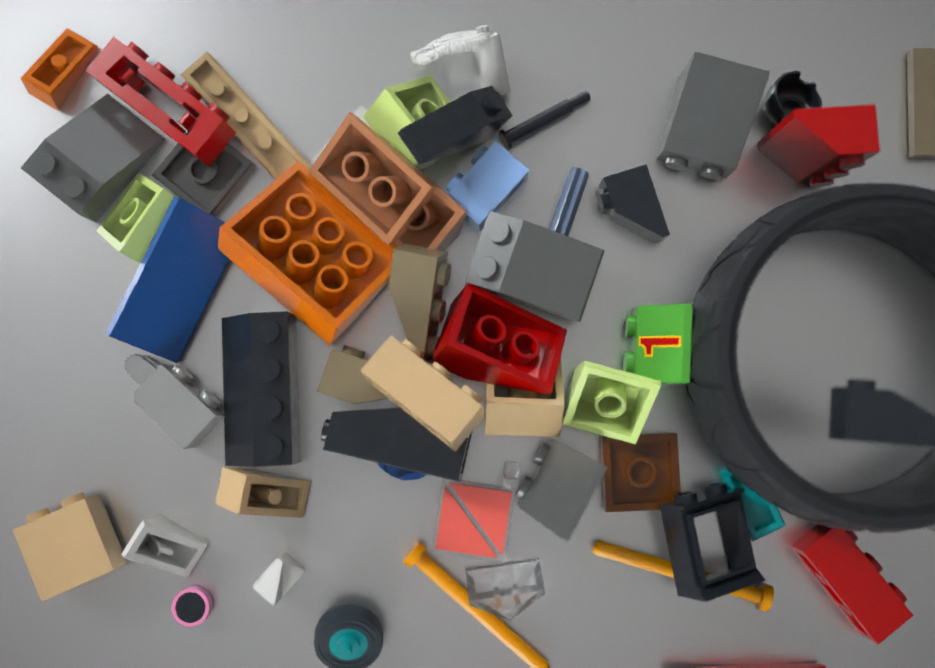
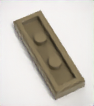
M912 48L907 52L909 158L935 159V48Z

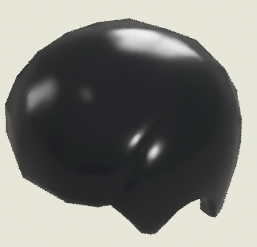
M795 70L782 73L767 92L764 106L767 117L775 125L779 124L794 109L822 107V99L816 90V83L803 81L800 78V71Z

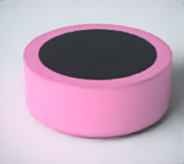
M189 586L175 596L172 602L173 617L179 624L187 627L201 624L209 617L213 608V600L210 593L200 586Z

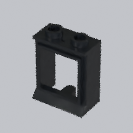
M726 482L704 485V492L698 494L696 491L676 493L673 495L674 501L659 505L677 594L680 597L707 602L766 581L756 568L741 493H744V488H727ZM717 511L729 570L705 575L694 518Z

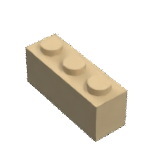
M390 335L360 372L368 383L456 452L485 416L483 406L480 404L482 398L466 385L461 389L450 381L452 375L437 362H433L430 366L420 358L422 352L410 341L404 339L400 343Z

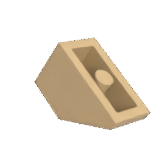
M223 467L215 505L242 515L303 518L310 481L259 470Z

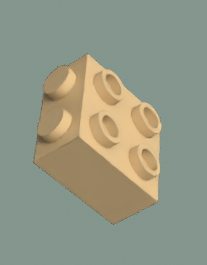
M83 492L60 501L61 509L50 513L49 508L25 516L27 524L13 529L41 602L128 564L127 560L121 555L123 553L100 495L85 498Z

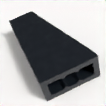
M401 408L332 412L331 419H326L323 424L321 441L325 442L323 450L459 482L462 481L473 431L455 452Z

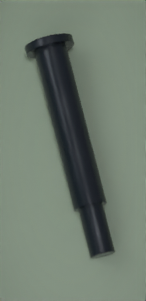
M584 91L569 100L565 99L507 131L501 129L498 131L500 140L509 151L512 149V144L572 113L573 109L590 101L591 97L587 91Z

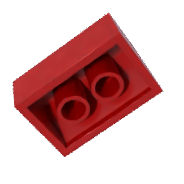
M876 104L794 109L757 142V149L796 183L810 182V187L832 185L836 178L849 175V170L864 166L866 160L880 152Z

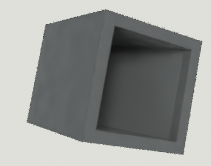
M694 52L677 79L656 160L665 162L666 167L674 170L683 171L689 168L700 171V175L707 179L721 180L722 178H727L737 169L770 71Z

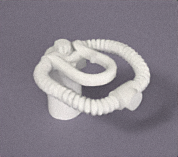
M489 25L479 26L476 28V31H460L459 33L455 32V34L452 32L451 34L444 35V37L437 38V40L430 42V44L422 49L410 52L413 67L427 66L431 62L440 59V57L443 58L444 56L451 55V53L455 54L456 52L458 54L459 51L463 53V51L470 52L472 50L480 88L492 86L501 95L511 91L500 34L490 31Z

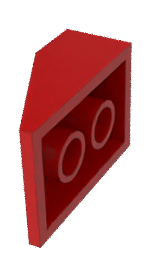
M467 283L451 303L431 364L437 362L447 371L464 379L549 395L553 389L567 329L475 285Z

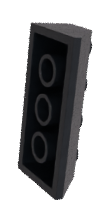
M288 311L247 313L222 318L225 466L262 467L300 463L296 316Z

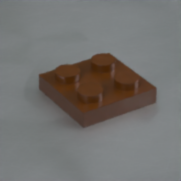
M677 433L640 434L636 444L600 436L601 464L607 467L602 477L605 512L660 510V504L674 501L673 495L681 492Z

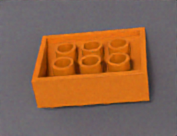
M297 161L219 228L218 250L330 346L358 318L389 282L393 249L397 248L395 244L387 245L308 172V168Z

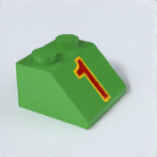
M693 304L645 305L631 309V315H626L625 337H630V352L624 353L623 371L659 380L661 384L690 383Z

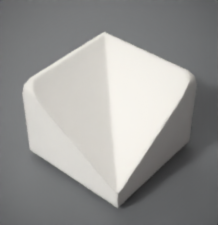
M287 552L282 553L253 584V589L271 605L275 606L303 575L305 570Z

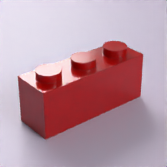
M819 524L815 525L791 545L792 549L859 633L879 645L914 616L904 604L907 601L906 596L892 582L887 583L880 572L883 568L879 562L868 552L863 553L855 543L858 537L854 531L836 529Z

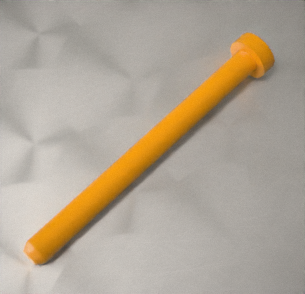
M601 540L594 542L592 551L598 556L674 578L671 561ZM761 583L759 587L749 586L732 592L729 595L755 602L756 609L767 612L773 602L774 588L772 585Z
M419 541L408 552L402 561L409 568L413 565L417 566L531 668H550L549 662L427 556L424 553L427 548Z

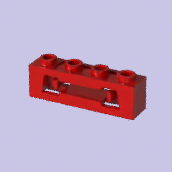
M113 36L85 71L209 167L236 134L227 123L230 118L229 115L214 103H211L209 107L201 103L200 100L203 96L186 82L181 87L173 82L176 76L158 61L154 66L148 63L146 60L149 56L136 44L130 41L126 46ZM138 73L152 86L186 111L178 122L190 132L188 136L184 134L186 131L170 116L138 93L146 83L137 75Z

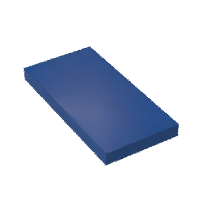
M174 196L105 334L177 363L229 260L228 257L218 250L219 228L226 222Z

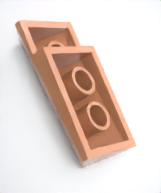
M352 112L348 113L308 171L387 245L395 244L399 247L409 244L443 251L459 236L468 212Z

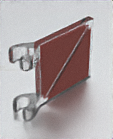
M507 460L504 463L501 486L465 480L457 482L442 478L431 552L505 563L515 493L520 472L518 462Z

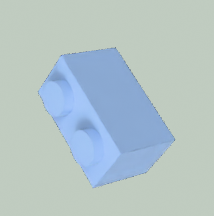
M497 141L489 149L483 146L472 158L470 163L473 166L465 175L458 173L446 187L447 194L468 211L465 220L478 232L484 227L489 211L497 213L527 180L529 169Z

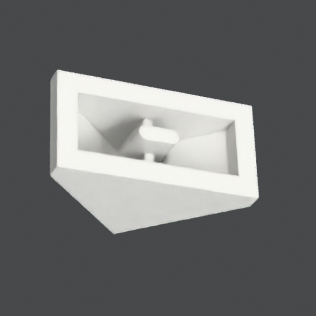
M159 514L142 520L121 555L123 558L188 577L208 544L167 517Z

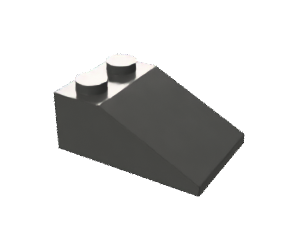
M107 93L45 138L21 169L77 214L97 223L160 147L165 138Z
M489 211L464 282L475 285L504 300L581 322L605 251L531 222Z
M552 439L549 445L543 442L533 460L538 466L531 478L525 475L515 496L520 498L517 504L521 510L568 542L607 467Z

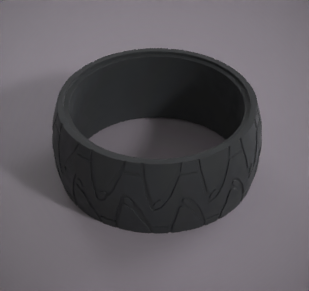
M857 183L826 188L780 205L750 224L736 237V240H733L722 251L705 274L693 299L690 383H686V389L694 417L698 425H701L700 430L715 455L741 483L750 490L756 491L757 495L772 505L798 518L831 528L859 532L868 530L871 533L902 532L935 525V450L915 469L886 485L853 493H828L794 472L766 442L747 407L741 389L737 363L738 328L748 293L768 259L793 235L816 230H845L867 234L900 248L916 259L935 278V190L893 183Z

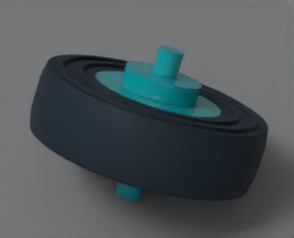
M358 605L337 606L327 611L317 623L314 633L315 652L320 661L329 668H366L375 662L381 653L383 646L381 622L372 611Z

